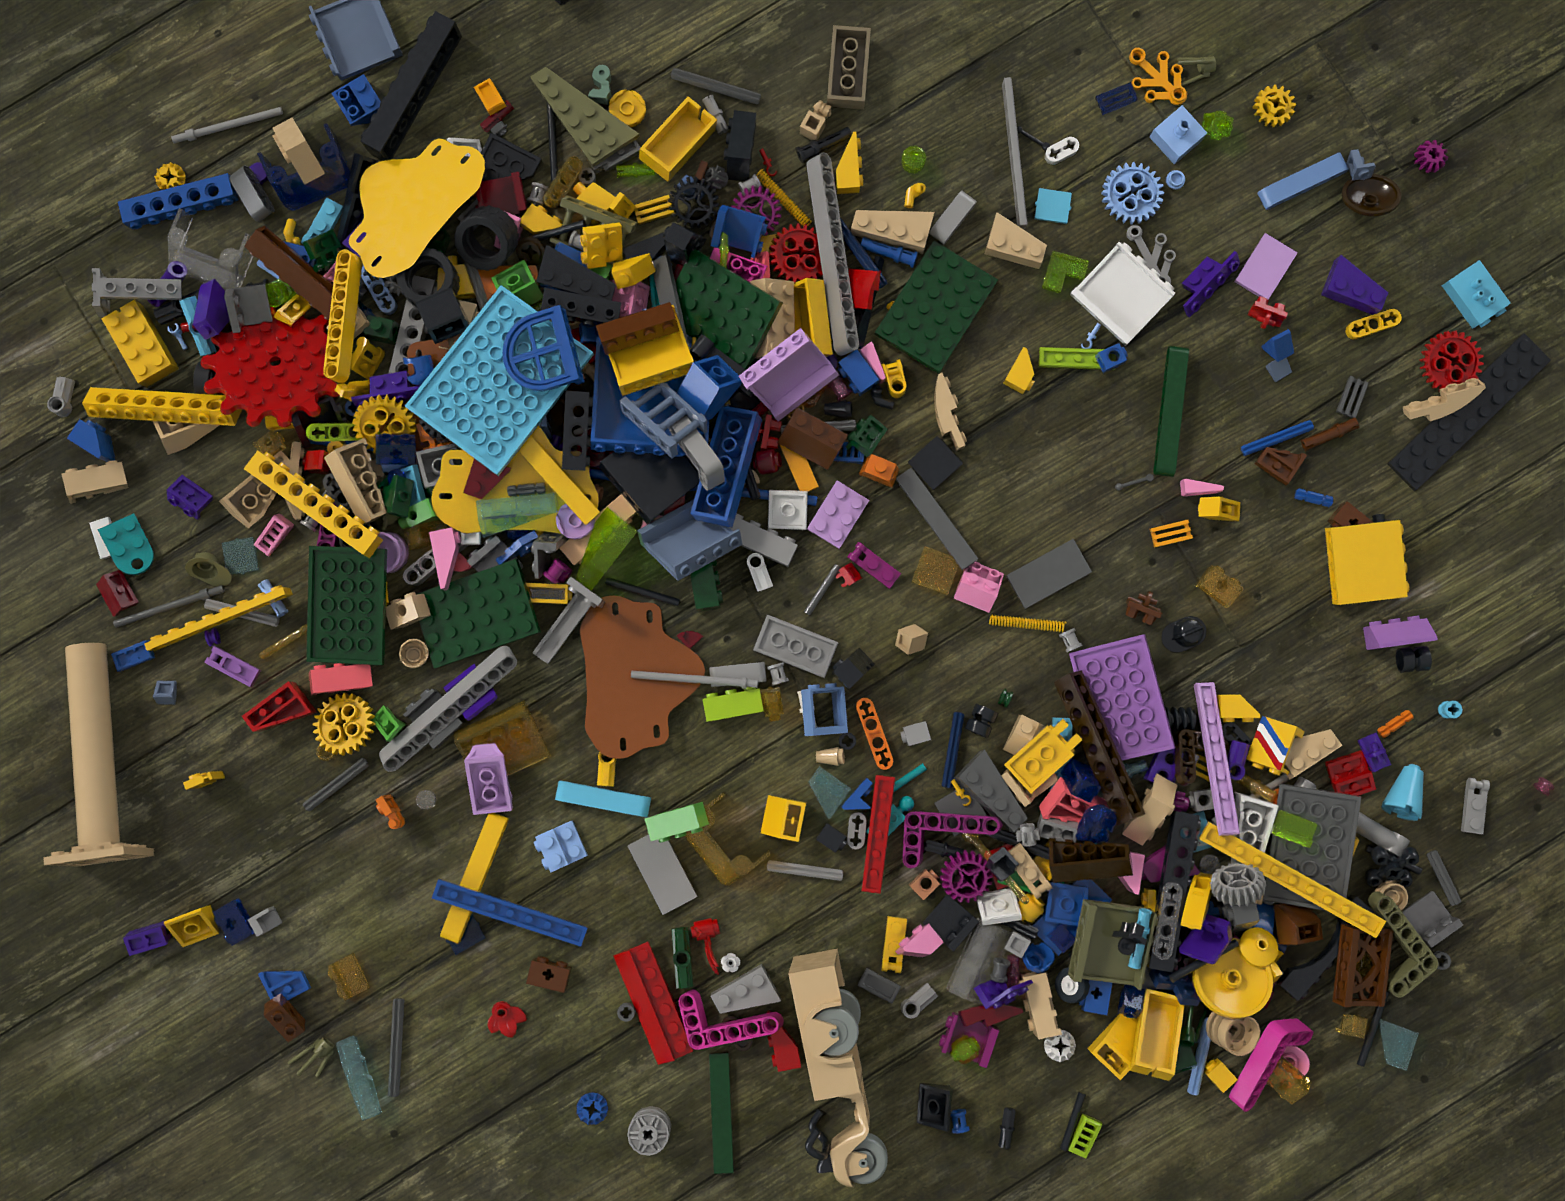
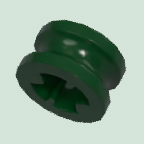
M1004 688L997 704H1004V707L1007 708L1013 692H1007V689Z

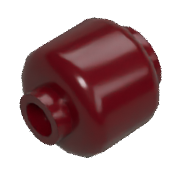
M773 448L757 451L755 458L752 459L754 469L758 470L761 475L776 473L779 467L782 466L780 453L776 452Z

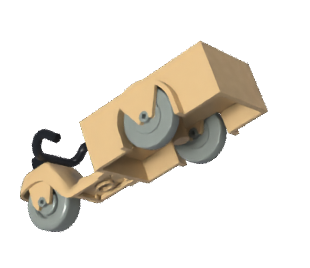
M838 949L793 957L788 974L814 1101L843 1097L850 1098L852 1103L856 1102L854 1110L856 1121L832 1139L831 1146L827 1136L816 1127L824 1114L818 1108L809 1122L811 1134L805 1142V1149L810 1156L818 1159L816 1165L817 1173L833 1172L836 1180L846 1187L854 1188L855 1183H873L884 1174L887 1167L888 1154L882 1140L869 1133L870 1113L856 1043L861 1016L860 1004L851 992L839 988L845 986V980L843 979ZM817 1139L822 1143L821 1152L813 1147Z

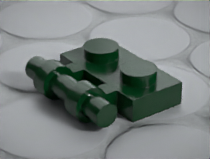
M334 229L302 242L310 260H317V264L313 266V270L316 273L324 272L330 266H333L338 254L336 249L341 247ZM327 253L329 255L328 259H326L325 254Z

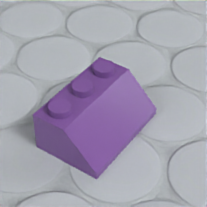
M1419 616L1407 617L1408 621L1401 622L1400 618L1390 619L1388 624H1381V621L1369 622L1370 626L1363 627L1367 650L1435 641L1438 639L1427 618L1420 619Z

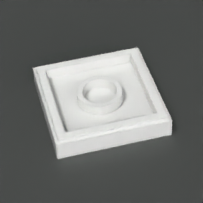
M769 490L768 528L806 530L808 491Z
M1014 888L982 892L984 897L976 896L983 926L1022 920Z

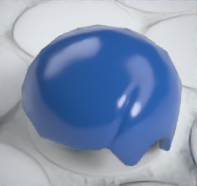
M1043 942L1039 945H1029L1023 955V962L1026 968L1035 973L1046 972L1055 960L1052 948Z

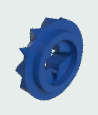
M587 1093L577 1103V1114L580 1120L587 1123V1125H596L603 1121L607 1115V1102L598 1093ZM593 1101H595L594 1107L598 1111H594L590 1116L589 1110L585 1107H590Z

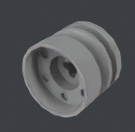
M653 1106L644 1107L636 1112L628 1127L627 1134L629 1144L633 1150L647 1156L657 1154L663 1150L670 1136V1118L665 1111ZM649 1130H652V1131H653V1132H652V1135H650V1134H649L648 1136L645 1135V1132H646V1131H649Z

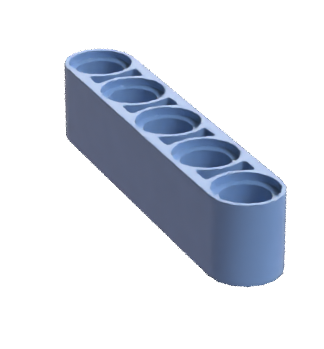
M1337 153L1263 188L1257 194L1265 210H1268L1344 174L1349 168L1341 153Z

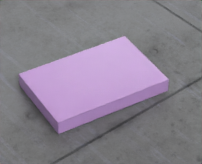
M1265 233L1234 282L1258 297L1262 296L1269 300L1297 255V252Z

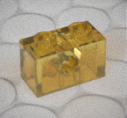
M1217 565L1208 567L1195 584V586L1224 608L1231 607L1244 589L1240 586L1241 583L1237 579L1229 578L1225 575V570ZM1218 582H1222V583H1223V584H1222V587H1223V588H1221V589L1218 588V587H1219Z
M1281 1056L1266 1084L1277 1091L1284 1100L1293 1105L1308 1094L1311 1081Z

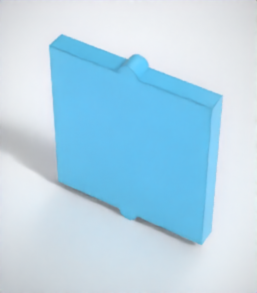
M1039 188L1037 201L1035 202L1036 211L1034 219L1067 224L1069 211L1071 210L1072 193Z

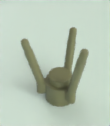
M1214 56L1177 58L1178 65L1197 64L1198 71L1202 72V74L1181 83L1182 87L1204 77H1210V72H1215L1216 70Z
M325 1037L321 1040L318 1038L312 1045L289 1060L288 1064H292L314 1049L313 1052L315 1054L301 1067L297 1075L300 1076L317 1057L323 1058L325 1056L315 1075L319 1077L327 1061L334 1053L332 1051L334 1045Z

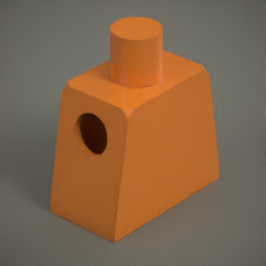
M871 454L865 458L859 475L892 488L899 468L897 464Z

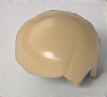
M418 639L405 641L399 651L401 662L409 668L421 667L426 663L429 656L428 647L423 641Z

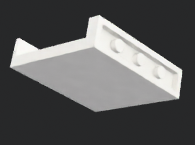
M1118 242L1070 295L1126 346L1174 296L1175 292L1173 291L1174 287L1166 281L1164 283L1159 279L1160 274L1153 268L1150 270L1145 266L1146 262L1139 255L1136 257L1131 253L1132 249L1125 242L1123 244Z

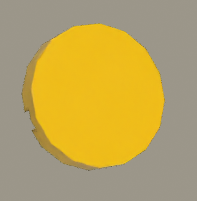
M621 90L610 99L609 112L629 127H634L640 124L645 117V101L636 91Z

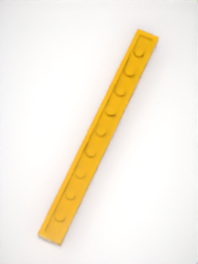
M1209 821L1199 837L1203 842L1245 865L1253 864V868L1258 867L1264 876L1377 938L1386 923L1381 917L1236 836H1219L1217 826Z

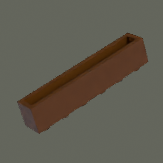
M266 226L256 229L244 247L249 250L252 256L261 260L267 269L276 273L282 282L290 285L296 294L305 298L311 307L320 311L324 318L329 321L333 284L319 272L316 273L310 264Z

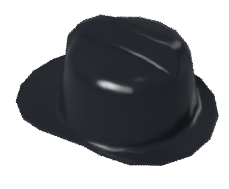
M1184 617L1164 628L1161 636L1162 643L1171 652L1178 653L1188 650L1204 641L1207 632L1206 626L1198 617Z

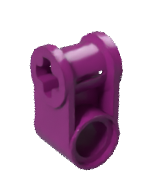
M555 558L548 570L543 572V575L554 584L564 583L573 570L559 558Z

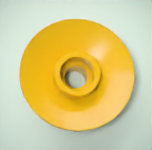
M1254 927L1242 934L1239 947L1246 961L1254 966L1265 967L1276 960L1278 944L1269 931ZM1259 942L1264 945V948L1259 946Z

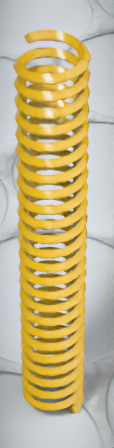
M761 169L756 174L760 183L764 187L769 188L770 193L776 192L775 198L779 199L780 204L804 227L810 218L800 208H797L798 206H795L796 203L789 199L790 197H787L788 195H785L786 193H783L781 188L779 189V186Z
M993 614L989 620V624H991L992 620V626L995 620V626L997 621L998 626H1000L1001 621V626H1003L1004 622L1005 627L1007 622V627H1009V623L1010 627H1012L1013 623V627L1016 624V628H1018V624L1019 628H1021L1022 621V628H1024L1026 621V629L1029 621L1028 629L1031 627V629L1034 628L1035 630L1038 622V630L1041 623V631L1043 630V623L1044 631L1046 630V624L1047 631L1049 630L1050 624V632L1052 631V624L1053 632L1055 631V625L1056 632L1058 631L1059 625V632H1061L1062 626V633L1064 632L1065 624H1067L1066 622L1063 623V621L1051 622V620L1042 621L1041 619L1033 620L1032 618L1024 619L1023 617L1015 618L1014 616H993Z

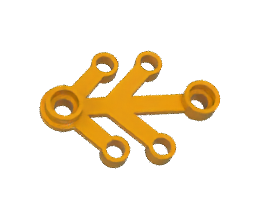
M1134 48L1129 55L1130 62L1142 67L1153 79L1136 77L1131 82L1132 89L1140 90L1142 87H1163L1167 92L1147 91L1144 97L1145 101L1153 103L1155 100H1169L1174 105L1183 104L1187 99V91L1181 86L1183 67L1178 64L1172 66L1170 70L1171 75L1174 77L1172 85L1168 81L1167 61L1169 54L1166 51H1161L1157 56V62L1160 64L1159 73L1145 60V51L1141 48ZM1133 56H1138L1140 60H1135ZM1160 56H1165L1166 60H1162ZM1174 68H1178L1180 72H1174ZM1138 81L1140 86H1136L1134 82ZM1148 94H1152L1154 98H1148ZM1174 94H1179L1180 98H1175Z

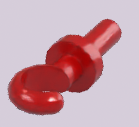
M760 149L759 152L764 160L763 165H767V175L775 176L777 170L774 174L768 172V169L772 167L770 163L772 162L771 158L768 159L764 149Z

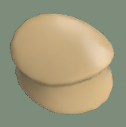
M1395 880L1385 881L1375 890V892H1381L1392 898L1401 911L1408 903L1407 890Z

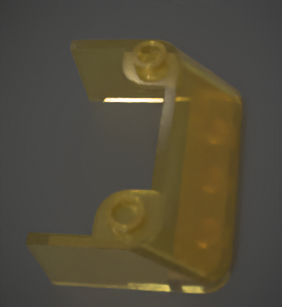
M723 792L704 807L709 825L703 826V831L694 834L691 833V830L687 831V835L684 837L719 882L723 885H731L769 857L771 851L768 850L753 863L744 855H739L732 861L727 857L707 831L715 823V814L710 807L726 795Z

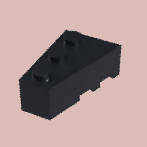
M734 110L733 118H729L728 129H731V133H727L726 145L729 146L724 150V160H727L728 180L745 182L750 179L751 156L756 131L757 113Z
M858 648L845 661L840 659L833 666L832 669L834 671L832 675L849 690L875 663Z

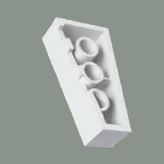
M1234 792L1236 795L1235 807L1240 834L1234 836L1265 853L1278 805ZM1231 857V864H1236V862L1243 864Z

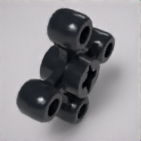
M1374 847L1371 851L1372 859L1376 864L1382 866L1378 870L1372 868L1366 871L1365 879L1368 885L1377 887L1382 883V878L1386 877L1389 880H1396L1404 888L1411 886L1413 883L1412 876L1408 870L1402 868L1406 864L1413 866L1419 862L1417 850L1413 847H1407L1402 851V855L1397 857L1395 854H1388L1384 847Z

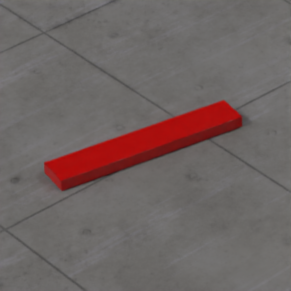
M876 775L862 883L863 892L881 894L895 777Z

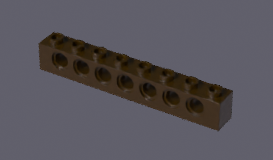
M1082 670L1069 673L1058 679L1054 684L1075 732L1082 738L1080 744L1116 825L1130 822L1145 815Z

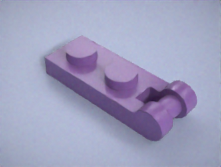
M214 645L212 647L210 657H207L205 660L206 664L249 687L254 685L261 672L260 669L224 651L218 646ZM219 655L223 657L220 663L217 662Z

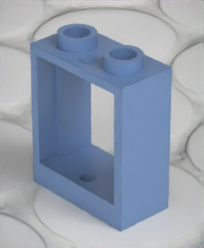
M837 683L825 684V688H820V685L817 684L808 685V689L801 690L805 736L848 733L844 686L837 687ZM832 693L834 726L815 728L813 694Z

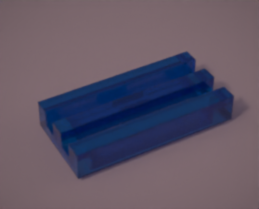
M1131 82L1095 97L1099 108H1101L1102 115L1138 100ZM1129 89V92H1126L1104 102L1102 101V99L1107 98L1109 96ZM1132 96L1131 98H1128V99H1126V100H1123V101H1121V102H1119V103H1116V104L1111 105V106H1109V107H1105V106H1107V105H1109V104H1112V103H1114V102H1116V101H1119V100L1124 99V98H1126V97Z

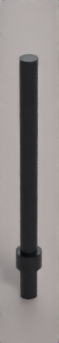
M547 103L551 174L549 191L552 194V208L558 209L560 208L559 194L561 193V185L558 182L555 113Z

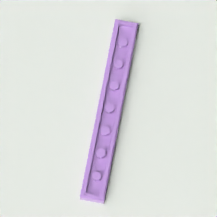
M1195 683L1194 690L1218 835H1238L1240 830L1215 683Z

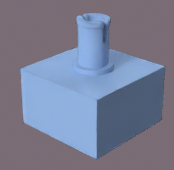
M1182 105L1153 130L1150 138L1170 161L1176 164L1204 139L1207 132Z

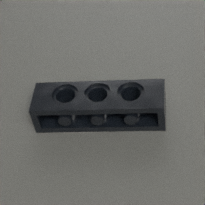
M566 391L562 454V469L585 471V468L590 466V455H586V449L591 446V436H587V429L592 427V416H588V409L593 407V397H589V392ZM581 406L584 409V415L581 417L574 416L573 408ZM576 425L583 428V434L580 437H575L572 434V428ZM572 446H581L582 454L580 456H573L571 454Z

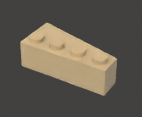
M293 118L273 127L275 134L272 136L288 164L292 162L304 184L325 174Z

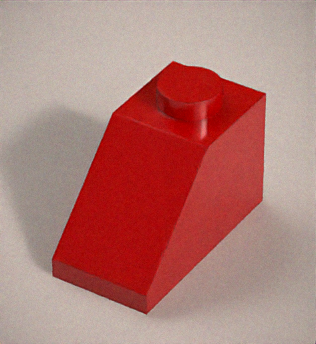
M324 450L307 451L306 456L303 457L304 470L309 473L326 475L332 473L324 459L329 453Z

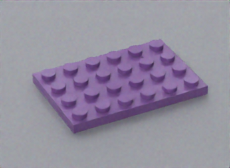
M1145 634L1069 653L1073 671L1082 670L1121 760L1175 748Z

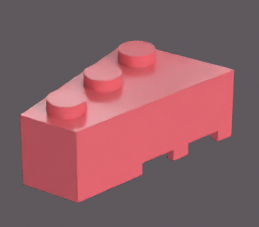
M345 663L333 664L334 667L326 668V665L314 666V670L309 672L311 696L320 693L371 688L373 686L371 667L368 664L346 666Z
M1062 777L1058 779L1039 805L1043 819L1055 818L1060 819L1062 822H1067L1068 820L1078 822L1081 825L1102 828L1112 816L1105 799Z

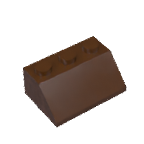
M797 407L777 443L828 470L841 449L847 434Z

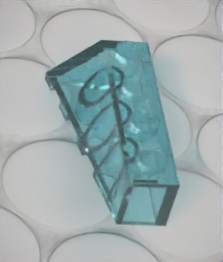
M556 492L479 499L476 501L478 522L483 538L558 512Z

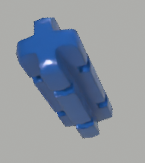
M1300 488L1295 492V499L1298 500L1304 499L1306 502L1322 504V506L1330 507L1333 504L1332 496H1324L1312 491L1306 492V490Z

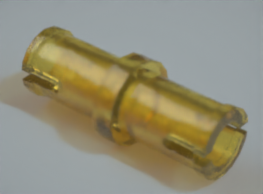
M1246 773L1242 779L1237 780L1238 784L1251 790L1252 794H1258L1268 802H1272L1277 795L1276 791L1265 786L1261 780H1255Z

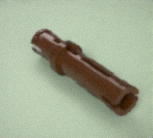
M1355 417L1340 424L1336 423L1327 430L1302 439L1301 443L1303 444L1301 445L1305 451H1308L1313 447L1337 437H1344V434L1359 429V423Z

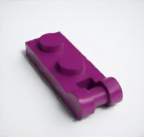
M858 542L855 545L856 549L853 553L850 552L847 558L890 589L901 573L862 543ZM861 553L866 555L863 561L858 558Z

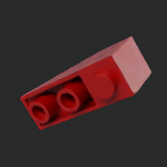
M769 1019L770 1025L776 1027V1022L773 1019ZM782 1026L777 1032L768 1035L769 1047H773L775 1055H771L773 1067L777 1066L778 1072L801 1068L798 1044L787 1030Z

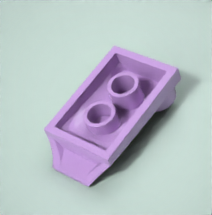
M495 743L474 745L464 760L473 815L512 811V794L509 788L504 755Z

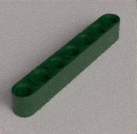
M1169 346L1167 349L1154 459V475L1174 477L1176 472L1189 348Z

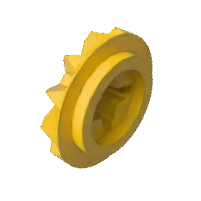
M171 162L169 164H162V167L157 169L156 176H154L156 185L161 190L184 185L186 179L184 170L178 164L176 165ZM169 173H171L174 178H171L168 183V180L164 177L169 176Z

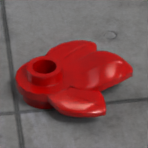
M500 1001L492 1007V1015L488 1019V1029L491 1033L500 1030L504 1036L512 1038L516 1034L517 1023L525 1022L527 1017L521 1008L511 1007L507 1002ZM502 1009L505 1013L499 1014L498 1011Z

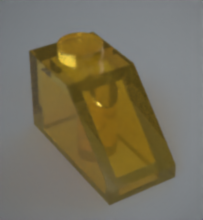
M441 520L414 525L403 534L410 551L432 545L429 532L447 529L449 525Z

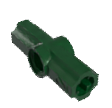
M689 927L672 928L676 988L693 987ZM679 953H685L688 957V960L686 962H680L677 958V955Z

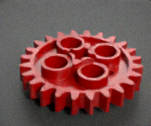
M797 223L794 229L790 224L788 230L783 227L781 230L782 234L777 232L776 238L772 239L771 242L774 245H770L769 250L773 252L769 254V257L774 259L770 262V265H776L773 271H780L779 278L784 275L786 281L791 279L795 283L805 278L817 279V276L821 277L823 275L817 233H813L814 227L807 230V225L805 224L801 229L799 223ZM785 242H790L793 245V249L787 248ZM804 242L810 243L812 249L806 248ZM808 260L812 262L813 267H808L805 264V261ZM787 261H792L795 267H789Z
M1446 331L1443 334H1437L1436 338L1430 339L1431 344L1424 345L1428 350L1421 351L1425 358L1419 359V361L1424 362L1420 369L1426 370L1422 377L1428 376L1429 378L1426 383L1433 382L1432 388L1439 386V392L1440 389L1446 388L1449 384L1464 383L1471 378L1479 379L1476 373H1482L1478 366L1484 365L1483 362H1479V359L1484 356L1477 353L1481 350V347H1474L1477 341L1470 342L1472 336L1464 338L1465 332L1458 334L1457 331H1452L1450 334L1449 331ZM1448 344H1449V345L1451 346V348H1452L1451 353H1449V352L1447 351V345H1448ZM1463 355L1467 358L1466 364L1462 361ZM1437 360H1439L1441 363L1440 369H1438L1436 366ZM1452 371L1456 373L1455 380L1451 376Z

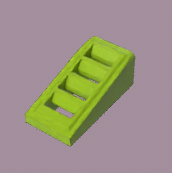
M1082 1113L1068 1151L1087 1158L1101 1129L1102 1122ZM1087 1123L1094 1127L1093 1129H1090L1085 1127V1124ZM1082 1130L1091 1133L1090 1137L1082 1134ZM1079 1137L1088 1140L1087 1144L1079 1141ZM1078 1144L1085 1147L1084 1151L1075 1148V1145Z

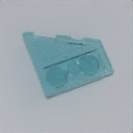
M820 766L808 782L829 819L851 790L850 787Z

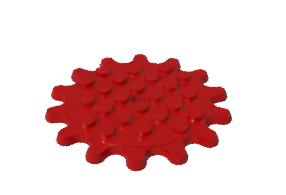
M269 303L273 318L272 322L245 325L241 327V332H220L218 335L211 337L212 343L220 349L217 353L205 355L201 359L202 368L213 370L216 373L215 377L205 382L204 391L207 394L223 393L226 396L220 405V411L224 415H230L238 409H243L247 412L246 422L251 427L258 426L264 417L273 416L277 419L280 427L286 428L291 425L292 415L296 411H304L310 417H316L321 413V408L318 405V399L321 396L338 397L340 395L334 391L337 383L324 375L327 344L326 327L329 325V321L324 318L323 314L309 320L304 317V313L296 322L289 325L274 318L276 308L272 303ZM279 360L281 361L279 365H271V362Z

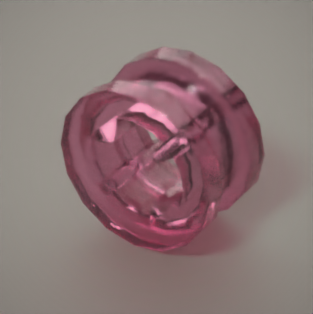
M1542 777L1538 778V783L1533 784L1538 791L1547 796L1550 794L1549 790L1555 788Z

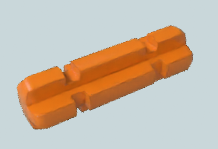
M1405 710L1399 716L1378 728L1377 732L1382 738L1390 735V732H1394L1405 725V722L1411 721L1414 716L1409 710Z

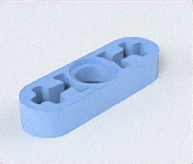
M363 265L361 277L379 309L386 315L395 313L397 303L392 294L389 293L388 287L384 286L383 278L373 276L375 280L372 282ZM376 285H383L384 289L381 294L374 293ZM385 297L389 303H392L390 304V309L385 307L386 305L382 298Z

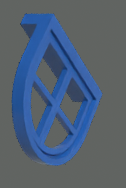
M561 305L527 315L517 321L509 330L503 344L502 354L505 368L515 382L533 391H548L570 383L577 385L585 383L567 313ZM551 320L557 343L537 349L532 326ZM528 329L533 350L514 356V347L517 339ZM559 350L565 374L545 380L539 356ZM535 358L541 380H532L525 377L518 370L516 364Z

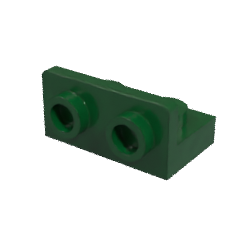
M870 414L866 419L861 418L856 424L857 430L852 431L847 437L849 442L845 447L849 449L853 445L866 457H869L888 429Z

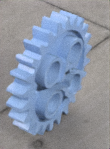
M1135 162L1132 163L1131 167L1125 163L1123 169L1121 166H1118L1116 171H1111V176L1106 177L1105 180L1108 183H1104L1102 186L1106 189L1101 193V195L1106 196L1102 202L1108 203L1105 210L1111 208L1110 216L1117 214L1116 220L1122 217L1123 223L1129 219L1131 225L1135 219L1140 224L1142 218L1147 221L1149 215L1153 217L1155 215L1154 210L1158 211L1160 208L1158 204L1163 202V199L1160 197L1163 196L1164 192L1159 191L1163 184H1157L1160 177L1154 178L1153 176L1156 171L1149 173V166L1145 170L1142 169V163L1139 167H1136ZM1132 178H1138L1140 184L1134 183ZM1116 187H1122L1124 192H1117ZM1138 190L1136 195L1131 194L1128 197H1126L1129 194V192L1134 193ZM1141 194H1147L1150 200H1144ZM1126 197L1123 201H1118V199ZM1125 203H1131L1133 209H1128Z

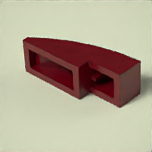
M983 1005L960 1010L958 1013L963 1026L967 1027L982 1020L984 1026L988 1027L1023 1013V1009L1002 1005L997 1009H994V1007L985 1009Z

